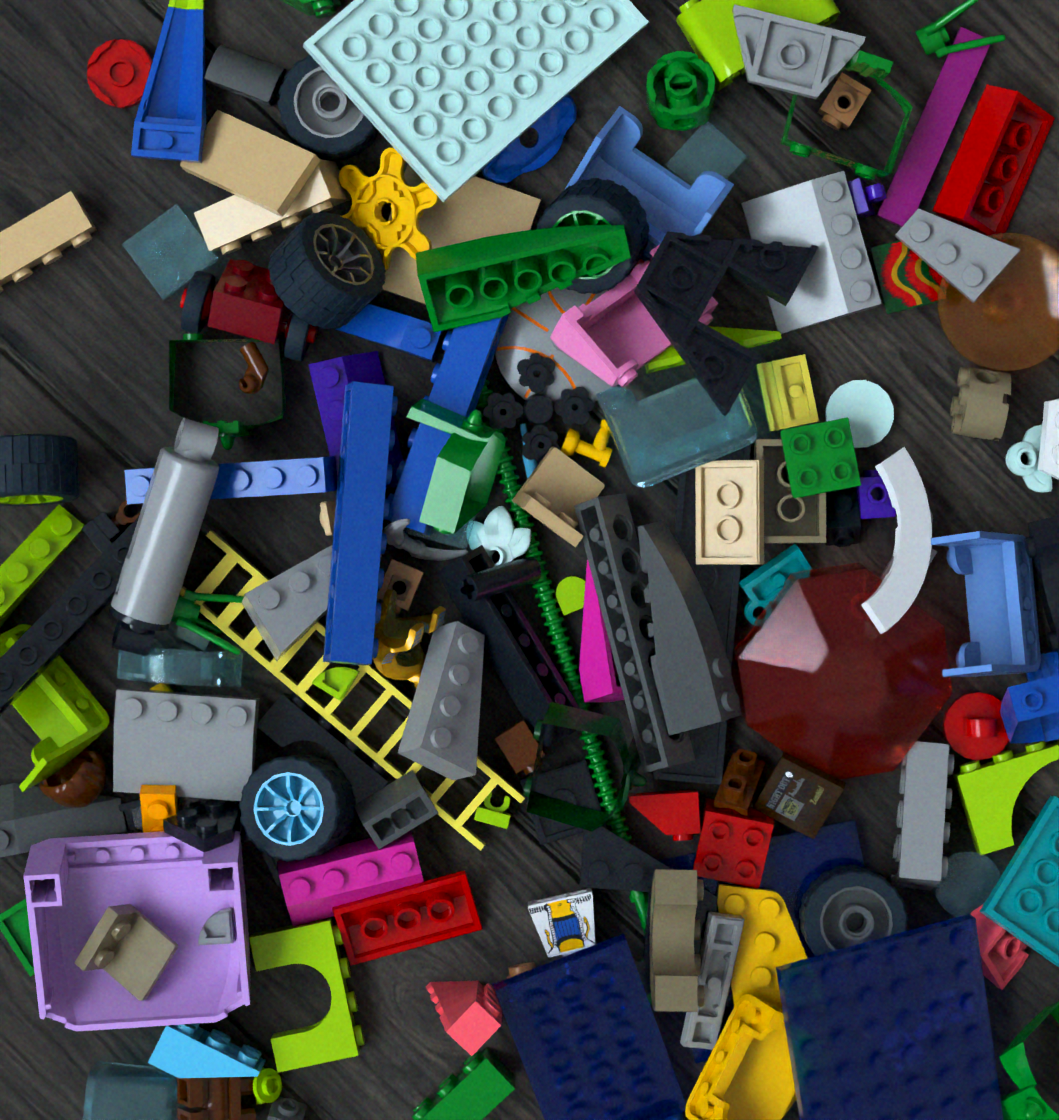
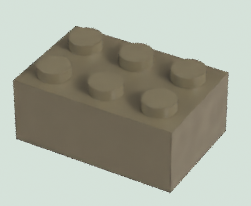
M781 439L754 440L753 459L764 460V543H826V492L793 498Z

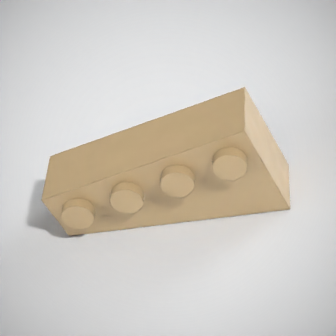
M320 159V162L283 217L236 195L194 212L208 250L221 251L223 255L230 254L242 248L240 243L250 239L253 242L271 236V231L275 229L295 226L310 214L327 212L333 206L351 200L348 191L339 182L340 170L336 161Z

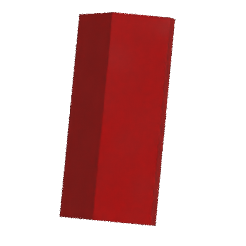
M465 870L332 907L351 966L483 930Z

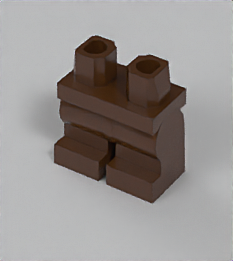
M254 1077L177 1078V1103L187 1106L177 1108V1120H187V1118L188 1120H256V1112L253 1107H241V1096L254 1094Z

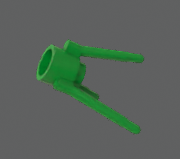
M967 0L937 21L915 31L926 55L928 56L935 52L938 59L949 53L1005 41L1006 36L1001 34L945 46V43L950 41L944 25L979 0Z
M186 589L184 595H179L171 621L176 622L175 625L186 628L225 650L239 655L241 653L239 648L207 631L211 630L218 634L223 632L216 625L198 618L200 605L195 604V601L242 603L244 596L196 593Z

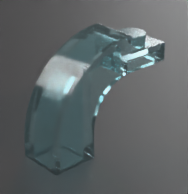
M151 646L149 654L145 657L119 650L117 678L177 685L241 687L243 652L236 655L230 651H204Z

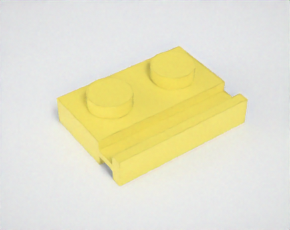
M805 354L756 364L769 432L819 422Z

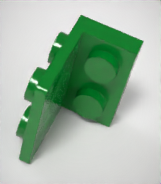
M848 417L781 430V442L793 498L861 486Z

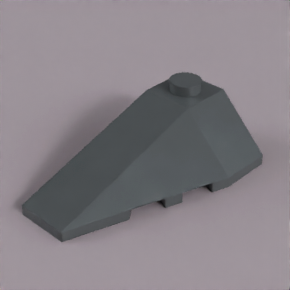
M21 783L0 785V857L29 852L31 845L50 838L112 835L127 832L124 811L120 812L118 806L122 803L121 797L99 794L98 798L86 807L69 808L49 799L38 786H33L22 792L19 788Z

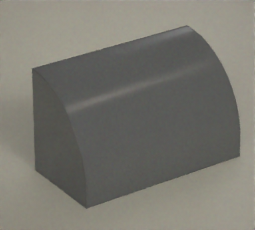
M220 45L210 61L204 79L210 85L272 107L286 69Z
M413 770L354 805L363 826L378 849H381L438 814L433 802Z

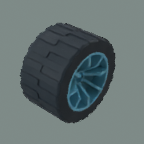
M313 754L283 756L274 758L270 762H265L259 766L257 771L250 775L247 784L244 785L241 792L242 798L239 803V809L241 810L240 820L245 828V834L259 851H263L274 859L299 861L325 854L331 848L337 847L343 837L347 836L351 822L354 820L355 797H353L350 782L347 781L343 771L338 769L333 762Z

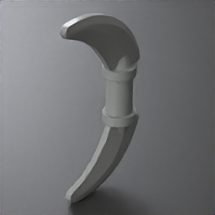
M410 519L394 521L383 530V533L387 536V544L409 552L411 557L442 561L460 558L468 553V550H442L426 547L420 540L410 538L403 532L404 528L410 524Z

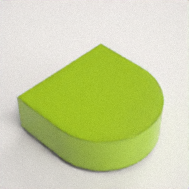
M566 577L560 581L556 588V598L564 616L584 607L585 581L579 577Z

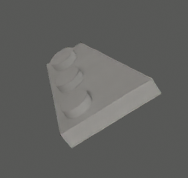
M919 208L895 234L898 240L973 304L1020 253V249Z

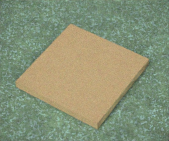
M408 164L404 173L408 185L415 187L424 183ZM474 176L444 203L439 200L432 208L424 209L423 215L419 219V226L425 236L431 240L432 249L483 237L531 230L541 199ZM391 210V213H390V216H389V219H388V220H392V219H393V218L391 217V216H392V210ZM396 247L391 255L390 267L385 272L386 279L382 290L426 305L417 276L416 259L412 258L404 248Z

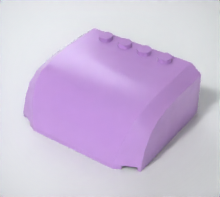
M164 831L50 838L31 845L24 872V885L40 1019L44 1020L47 1017L64 1023L65 1028L76 1032L218 1022L226 1018L228 1013L244 1004L245 1006L250 1005V948L240 832L235 831L233 842L207 852H202ZM131 904L178 944V949L146 1000H138L105 970L83 971L74 963L108 906ZM232 907L234 943L198 945L199 935L205 922L219 910Z

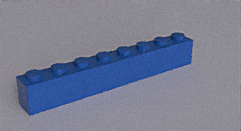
M509 314L496 319L456 327L453 331L449 330L443 341L442 350L445 351L441 364L437 363L431 375V383H434L430 396L425 395L423 399L462 416L469 417L471 412L476 409ZM423 423L419 424L418 429L413 428L407 443V447L411 448L407 460L401 461L396 472V480L399 481L394 494L390 493L387 498L390 504L387 521L392 523L401 519H410V524L405 528L430 536L433 526L421 523L419 520L437 456L452 434Z
M355 381L345 385L323 662L371 665L372 658L375 659L378 654L379 643L378 638L374 637L375 624H378L381 618V604L377 603L378 589L382 588L384 581V570L380 568V555L385 553L387 536L385 533H382L383 520L388 518L390 506L389 499H385L386 485H390L392 479V465L388 464L389 451L393 450L395 442V432L390 430L391 416L396 415L398 405L397 396L393 395L394 386Z

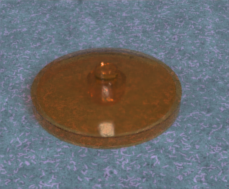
M1019 233L988 235V237L1020 249V253L974 304L942 277L937 296L938 317L942 330L950 344L968 361L994 371L1023 370L1044 361L1059 348V254L1046 243L1028 235Z

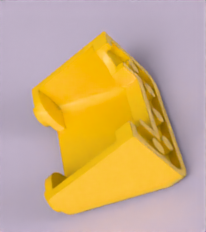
M751 994L743 995L735 1004L687 1100L685 1108L686 1117L688 1120H782L809 1064L820 1067L829 1062L835 1054V1048L839 1039Z

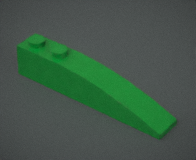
M585 225L519 231L417 252L416 265L417 276L433 332L503 317L512 313L511 309L525 302H528V304L540 300L541 295L557 287L560 290L573 285V280L586 274L593 276L630 259L631 255L624 225Z

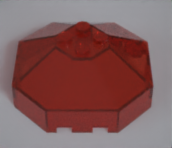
M860 562L791 573L785 581L783 589L773 601L769 602L754 622L755 626L744 640L741 639L733 650L742 715L747 726L783 752L837 779L894 771L953 694L951 677H943L942 670L950 669L944 625L913 602L898 622L886 632L880 634L861 604L871 597L883 579Z

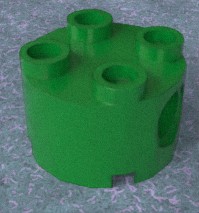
M675 51L663 55L657 60V64L653 68L651 67L647 74L646 96L650 114L655 119L656 124L662 129L687 131L708 122L710 114L714 109L715 76L711 66L699 59L698 55L692 52Z

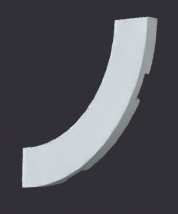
M905 447L875 466L886 486L892 507L896 509L898 527L895 529L894 560L891 569L878 589L861 604L880 634L886 632L898 622L917 597L927 573L932 548L930 539L932 538V523L927 494L919 472Z

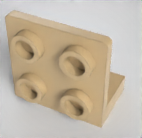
M553 446L512 501L562 539L576 547L584 536L575 530L578 520L574 506L598 497L605 485Z

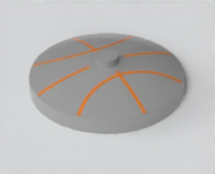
M557 287L542 294L541 299L534 303L528 304V302H525L511 309L512 313L509 314L495 357L504 379L519 396L526 400L531 395L537 394L533 393L529 386L524 387L519 383L521 374L517 370L518 362L522 359H529L533 353H538L542 358H550L555 363V369L552 372L555 380L553 384L546 385L544 391L540 393L548 396L552 400L553 405L558 399H561V392L564 389L573 391L576 387H583L588 392V399L595 403L614 388L561 351L550 339L563 313L574 305L577 308L583 303L587 306L608 290L598 294H581L566 288L560 290ZM538 370L534 371V376L540 374ZM573 404L572 409H576L577 404Z

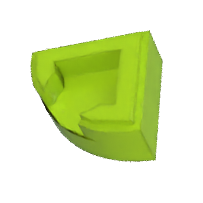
M344 666L333 667L320 673L313 680L312 684L342 701L360 671Z

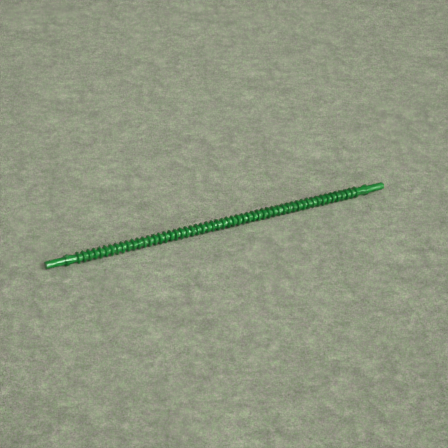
M486 380L476 408L481 409L484 424L490 427L489 418L484 416L483 409L489 406L487 399L493 393V390H488L487 385L490 381ZM505 445L501 459L498 461L499 470L496 474L502 476V480L499 483L505 486L502 493L508 495L505 502L511 505L508 512L514 514L512 521L517 524L515 529H531L530 546L523 558L530 556L535 558L541 568V577L539 581L532 585V588L537 589L538 593L535 594V598H540L538 607H542L544 611L541 613V617L546 618L544 626L549 627L547 636L552 637L550 645L555 646V650L552 652L553 655L558 656V660L555 663L561 665V669L558 672L564 675L563 681L567 684L580 709L588 711V707L591 704L584 702L582 685L579 682L580 674L576 673V669L579 666L573 663L576 656L570 654V650L573 649L572 646L567 644L570 637L564 635L567 627H562L561 625L564 618L558 615L561 608H556L555 603L558 602L557 598L552 596L555 589H550L549 587L552 580L546 577L549 570H544L543 567L546 561L541 560L540 556L543 555V551H539L537 548L540 542L535 541L534 538L537 536V532H533L531 528L534 526V523L529 522L531 515L512 501L522 485L517 484L519 475L514 474V470L517 467L511 464L514 457L508 455V451L511 448ZM581 731L582 735L579 739L585 742L582 749L588 751L585 758L591 761L588 768L594 770L591 777L597 780L594 787L599 788L600 792L597 793V796L603 799L600 806L605 807L606 811L604 813L610 814L618 797H615L614 794L617 792V788H613L611 784L614 782V779L609 778L611 769L606 768L608 760L603 759L605 750L600 749V745L603 742L597 740L599 734ZM618 807L609 818V821L606 822V825L611 826L612 830L610 832L629 843V840L632 839V836L626 833L629 830V826H624L623 821L626 820V817L621 816L620 813L623 811V807ZM630 891V902L635 903L645 935L648 892Z

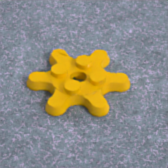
M387 148L383 151L380 158V168L374 176H366L361 169L351 164L345 165L339 172V182L350 193L352 198L350 211L341 217L352 221L372 239L382 256L385 271L390 267L391 255L396 247L404 248L414 259H416L417 252L432 249L431 240L421 231L419 219L422 217L424 209L432 208L440 200L425 182L415 187L408 185L404 176L406 161L394 148ZM385 203H391L392 220L386 221L382 216L381 210Z

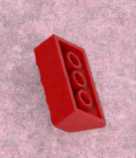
M987 84L978 101L977 108L964 134L962 143L951 164L949 173L932 211L948 221L1002 242L1055 118L1020 92Z

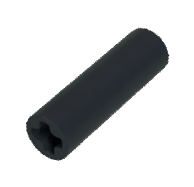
M531 556L462 576L458 581V593L463 601L473 603L536 583L541 577V568L538 561Z

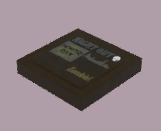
M783 752L756 798L753 809L814 839L842 794L846 783Z

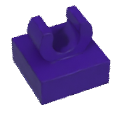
M861 178L847 182L856 215L861 218L875 214L872 203L887 199L884 185H881V183L867 187L866 181Z

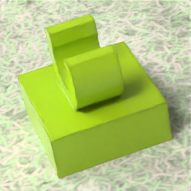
M491 791L484 800L485 807L481 805L477 807L474 820L507 829L511 814L504 811L510 805V797L505 795L504 803L499 807H495L490 802L492 797Z

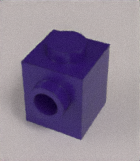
M863 471L864 477L860 478L861 486H856L860 519L896 517L895 508L892 507L888 491L878 471Z

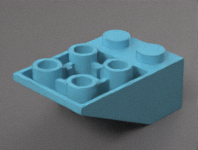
M200 1023L166 1026L148 1061L149 1064L177 1078L258 1077L266 1062L265 1059L260 1057L262 1053L257 1049L245 1044L241 1048L229 1042L231 1037L215 1029L209 1032L199 1027Z

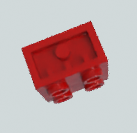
M706 798L703 808V824L692 870H697V876L759 888L774 827L773 818L750 807L747 816L730 808L714 807L713 799Z

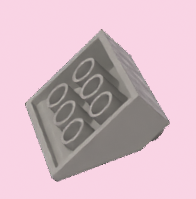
M844 171L812 179L741 203L751 239L759 240L765 244L776 241L782 242V245L808 248L811 245L818 246L787 305L784 306L768 297L776 329L781 334L873 309L881 305Z
M132 688L117 689L114 714L113 792L140 794L141 785H176L178 797L241 801L243 787L254 772L260 698Z

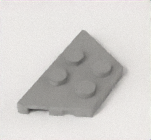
M734 4L732 10L748 83L812 99H817L863 45L866 38Z

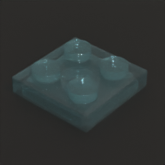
M177 203L122 244L164 301L189 283L197 270L205 271L219 260L213 251L208 250L205 240Z

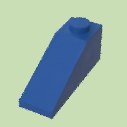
M372 304L366 305L348 324L336 329L430 362L434 361L444 330L433 332L432 325L429 322Z

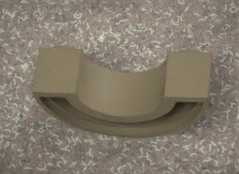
M655 869L650 905L649 959L651 999L653 1010L656 1012H698V1006H704V985H698L697 976L700 975L701 959L700 954H694V940H700V919H695L697 901H703L704 883L703 880L697 879V870Z

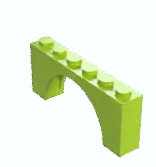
M1045 741L1033 742L1025 745L1026 751L1014 755L1012 750L1000 752L992 756V762L980 765L979 760L971 761L960 765V771L953 773L977 853L984 855L1014 846L1012 814L1016 799L1024 784L1034 773L1045 765L1059 759V741L1047 745Z

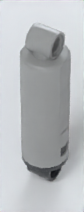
M183 418L176 434L174 447H162L159 452L117 588L109 608V613L118 619L112 638V648L147 657L154 640L155 631H167L169 629L219 472V465L211 459L218 439L219 429L217 427Z

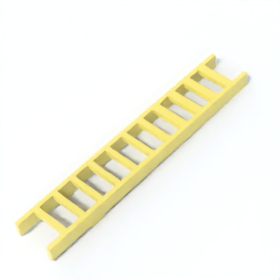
M209 531L206 536L227 554L195 590L196 593L212 594L237 563L252 575V578L236 596H244L245 593L270 580L214 531ZM183 585L180 591V595L182 596L184 595V592L186 590V588ZM195 601V604L200 605L199 612L395 779L402 777L411 770L416 774L422 767V765L414 762L404 774L385 758L402 738L408 717L379 751L375 750L359 736L392 695L409 709H411L413 702L412 699L372 665H358L359 668L357 670L360 672L345 697L366 673L386 690L353 729L333 714L342 701L334 697L325 707L307 692L313 685V680L320 673L324 672L330 664L329 662H323V656L299 684L282 670L316 630L325 637L326 626L320 621L311 627L299 641L276 661L275 658L272 660L268 659L256 648L263 640L256 626L246 638L230 626L243 611L244 606L242 603H230L218 616L204 604L205 601ZM477 756V767L491 779L458 818H455L438 803V800L455 780L446 778L433 794L425 787L424 789L438 811V815L481 851L486 843L469 830L464 823L497 784L519 803H522L525 796Z

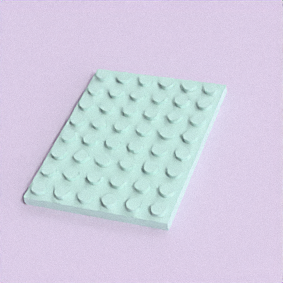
M353 0L305 41L303 48L444 203L646 27L649 21L630 0Z

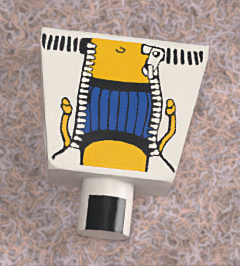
M591 888L528 902L530 915L547 956L562 955L566 973H573L574 956H584L582 950L595 947L594 908Z

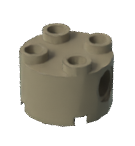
M960 367L957 378V387H960L959 396H953L950 408V416L953 417L951 434L999 441L1003 435L1008 416L1009 404L1007 403V395H1011V375L1003 372Z

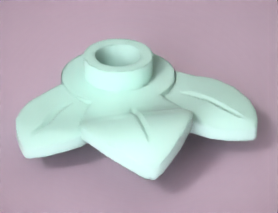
M1041 424L1028 429L1022 442H1017L1009 448L1006 454V465L1012 473L1023 477L1029 489L1045 493L1052 491V477L1038 470ZM1022 453L1027 455L1028 461L1026 465L1021 462Z
M498 506L488 514L484 524L478 521H469L467 540L471 550L482 545L492 562L493 553L498 551L500 560L496 564L493 562L494 566L514 561L515 558L526 553L531 542V529H515L508 510L504 506Z

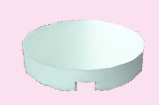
M852 380L839 386L830 396L825 408V422L848 417L854 448H867L880 442L889 433L894 420V408L888 393L878 384L867 380Z

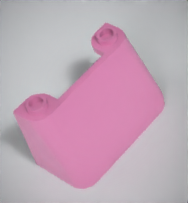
M660 244L651 250L650 254L652 257L650 261L647 260L642 265L640 263L636 265L631 274L614 288L606 291L587 306L584 303L578 308L574 305L563 313L550 336V339L561 351L611 387H615L618 384L622 388L627 386L638 376L637 370L672 345L634 293L637 284ZM713 297L709 300L698 320L705 325H708L714 319L711 313L716 308L718 302Z

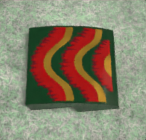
M900 240L870 248L887 315L954 299L950 283Z

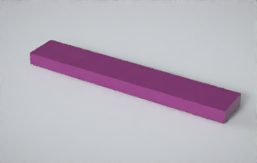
M960 27L952 45L985 37ZM990 45L947 55L886 192L887 199L883 200L876 217L902 227L917 211Z

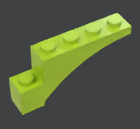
M60 504L0 566V628L41 577L83 532L81 528L85 525Z

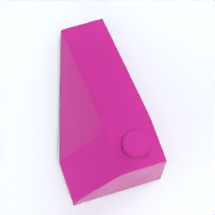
M587 560L579 661L584 702L624 700Z

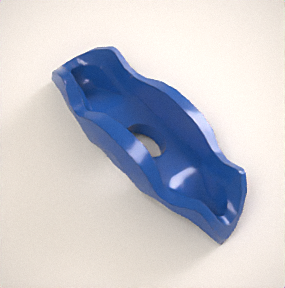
M569 94L566 95L531 126L538 135L534 145L525 147L520 143L518 137L482 169L483 176L494 183H508L523 173L536 170L545 165L558 152L564 135L576 120L577 110L573 98Z

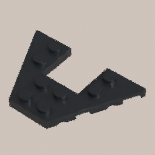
M668 231L637 284L634 293L722 415L726 416L760 355L698 321L725 272L786 306L816 253L818 246L811 245L810 248L782 245V242L776 241L765 244L759 240L734 238L733 241L711 239L712 235L697 234L695 236H688L684 233Z
M602 826L592 832L583 829L579 887L648 892L643 960L574 956L570 1026H576L651 993L649 936L653 875L655 869L672 870ZM705 889L703 901H697L695 919H700V940H694V954L700 953L708 912H717L718 897Z

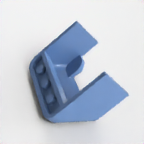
M976 531L930 538L931 545L948 546L947 562L957 574L965 575L970 642L963 643L956 654L958 668L942 670L943 677L1019 674L1036 672L1039 669L1041 653L1032 558L1028 557L1025 549V536Z

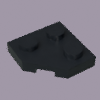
M209 799L205 801L204 805L193 809L179 810L176 815L163 819L165 833L202 852H207L233 842L235 827H239L241 822L240 809L225 800Z

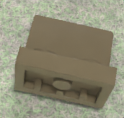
M131 904L108 906L74 963L83 971L105 970L132 995L142 1001L146 1000L178 949V944Z

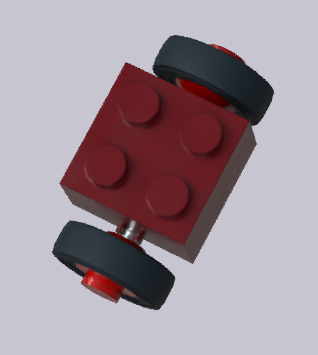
M230 259L215 289V276L213 274L198 270L194 273L189 287L183 291L180 308L183 309L181 329L192 333H200L209 316L208 327L275 344L280 331L285 332V357L296 361H303L309 344H314L319 326L315 327L308 324L305 320L298 318L295 313L288 320L287 316L290 309L284 305V302L275 292V287L270 279V271L267 268L253 265V263L247 260Z

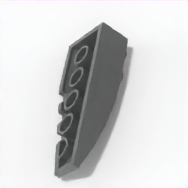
M663 520L638 526L642 571L648 574V584L646 589H644L645 603L651 604L652 623H647L648 636L654 637L656 655L651 656V666L669 735L723 722L742 715L739 697L731 675V665L727 659L716 621L700 583L682 549Z

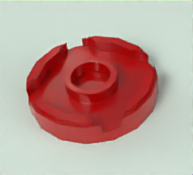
M114 39L106 41L95 49L88 60V85L95 96L108 106L121 109L136 106L141 102L153 60L145 48L132 40Z

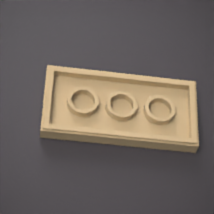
M217 110L206 125L204 132L202 163L182 161L180 166L186 172L283 217L320 162V159L310 151Z

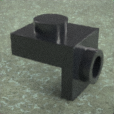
M857 491L826 493L825 545L847 547L852 544H858L860 542L861 519Z

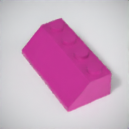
M411 830L381 849H378L372 838L331 848L329 852L299 861H277L279 879L293 926L333 917L332 907L424 882Z

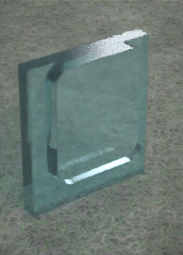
M708 121L697 129L665 166L674 175L692 186L697 177L705 171L716 172L727 179L747 156Z

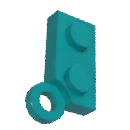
M793 544L739 582L750 599L744 608V615L751 624H765L772 615L771 604L815 574L796 544ZM763 607V613L760 616H753L755 608Z

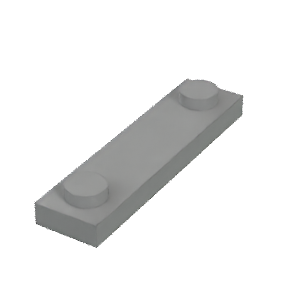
M708 912L699 953L701 959L700 975H697L698 985H704V1006H698V1012H686L680 1040L683 1047L713 1050L719 1038L745 920L741 915Z

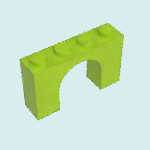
M333 917L297 926L290 925L252 933L249 940L256 971L290 964L308 965L318 970L325 977L331 990V1007L323 1019L311 1026L272 1035L271 1044L277 1072L359 1056L360 1046L365 1045L364 1033L361 1025L355 1026L353 1012L358 1011L357 1000L354 991L348 992L346 979L351 978L350 967L347 957L341 958L339 945L343 944V940L337 924L334 925Z

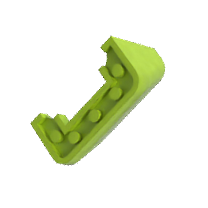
M690 0L679 8L682 13L678 15L676 22L695 54L698 55V58L711 66L715 76V88L719 91L733 82L732 79L740 75V72L742 75L746 73L732 14L734 4L824 27L834 23L840 11L833 0H701L700 2L699 0Z

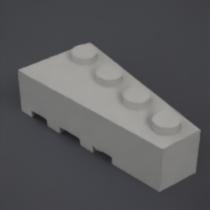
M332 545L244 595L242 605L276 661L327 614Z
M459 621L442 625L433 631L398 749V754L451 780L476 775L485 636Z
M908 740L903 746L899 793L904 794V798L899 801L896 816L897 827L902 829L901 834H897L896 843L893 848V858H895V862H899L898 873L896 875L891 874L890 883L894 887L931 891L941 882V877L946 878L948 857L943 856V843L949 842L950 823L945 822V809H950L952 803V789L947 788V775H952L954 769V755L949 754V744Z

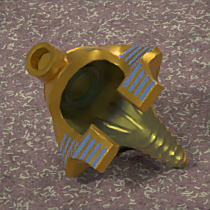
M387 589L381 603V618L379 623L376 624L374 637L378 638L379 643L378 654L375 659H372L376 669L383 676L394 680H409L417 688L426 658L420 645L424 632L429 634L444 624L446 609L439 606L431 615L397 618V593L395 590Z

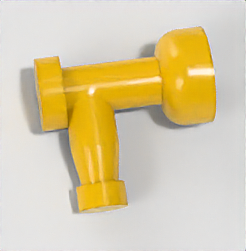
M602 419L601 428L596 434L593 444L580 440L579 432L569 428L560 451L567 456H571L576 452L600 462L599 466L605 468L613 450L607 447L610 432L613 431L615 424Z

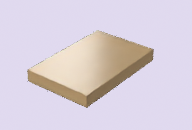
M764 460L695 461L696 564H764Z

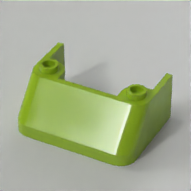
M20 624L0 635V658L31 625ZM60 655L12 704L42 740L32 749L31 758L35 767L19 786L21 791L28 790L60 771L97 739L109 725V716L105 709Z

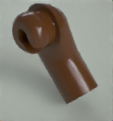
M253 341L239 349L248 364L244 377L239 380V388L245 394L258 393L263 388L269 372L267 363Z

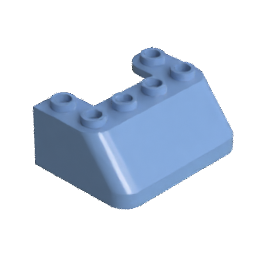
M619 106L595 137L566 188L583 179L599 178L601 180L615 181L616 184L623 185L629 189L628 191L640 201L639 203L647 215L649 241L641 259L650 261L652 257L650 254L651 250L661 244L668 231L684 233L688 236L701 234L734 184L713 171L702 172L692 186L687 184L635 148L643 135L642 124L634 115Z

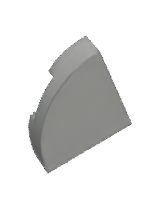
M232 907L219 910L205 922L199 935L198 945L234 943Z

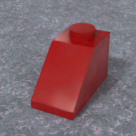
M697 789L628 793L629 803L665 835H673V841L693 840V834L701 833Z

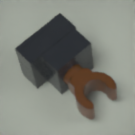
M127 500L121 503L119 512L112 519L103 511L81 528L102 554L113 543L112 541L122 533L120 529L128 523L132 524L140 515L138 513L133 518H128L125 515V509L130 505L127 504Z

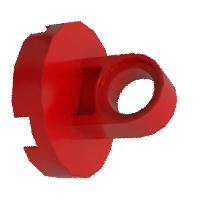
M977 691L963 694L953 701L951 706L945 711L942 724L944 738L951 748L962 757L973 760L989 759L1003 751L1009 739L1000 714L1002 701L991 694Z

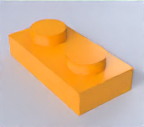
M141 785L140 803L143 832L164 831L163 819L176 815L178 812L176 785Z

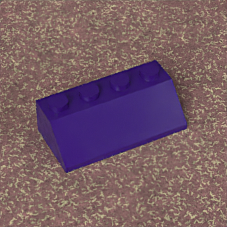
M378 351L342 356L308 364L329 455L335 456L337 481L345 385L353 381L386 385ZM391 416L390 430L395 432V442L393 450L389 451L388 464L392 465V479L390 485H386V490L397 487L399 481L396 480V472L403 460L393 416Z

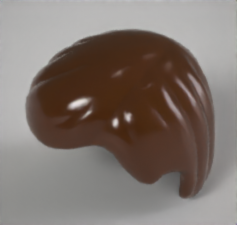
M86 747L60 771L43 780L44 785L40 782L39 788L44 795L59 805L69 808L86 807L98 798L106 783L107 770L105 761L97 751H91Z

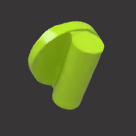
M263 1067L258 1077H254L253 1080L256 1104L276 1101L282 1090L281 1077L274 1069Z

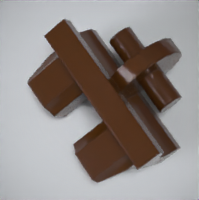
M738 749L736 753H733L716 794L714 807L730 808L747 816L764 773L766 761L758 760L755 752Z

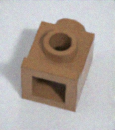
M841 73L817 112L823 116L821 121L835 130L839 131L841 127L847 130L871 90L846 74ZM840 97H845L849 100L850 106L842 109L838 106L837 100Z
M392 559L385 574L383 586L377 593V598L383 600L385 591L387 589L393 590L394 584L397 581H402L406 585V591L403 594L396 595V613L400 614L402 608L408 611L425 572Z

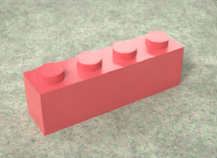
M479 981L430 982L426 986L427 991L431 994V1000L437 1004L435 1009L440 1014L439 1018L446 1033L471 1056L501 1026L503 1012L501 998L503 996L490 983L484 986Z

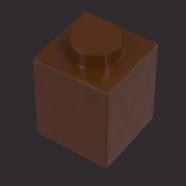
M525 719L501 732L494 739L515 773L517 774L523 770L527 775L534 771L538 741L533 739L534 734ZM542 749L541 758L544 757V756H546V753L544 752L543 749Z

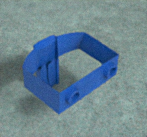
M1056 651L1041 654L1039 669L1036 672L1026 673L1027 683L1007 688L1002 700L1000 714L1010 743L1047 742L1059 739V655Z

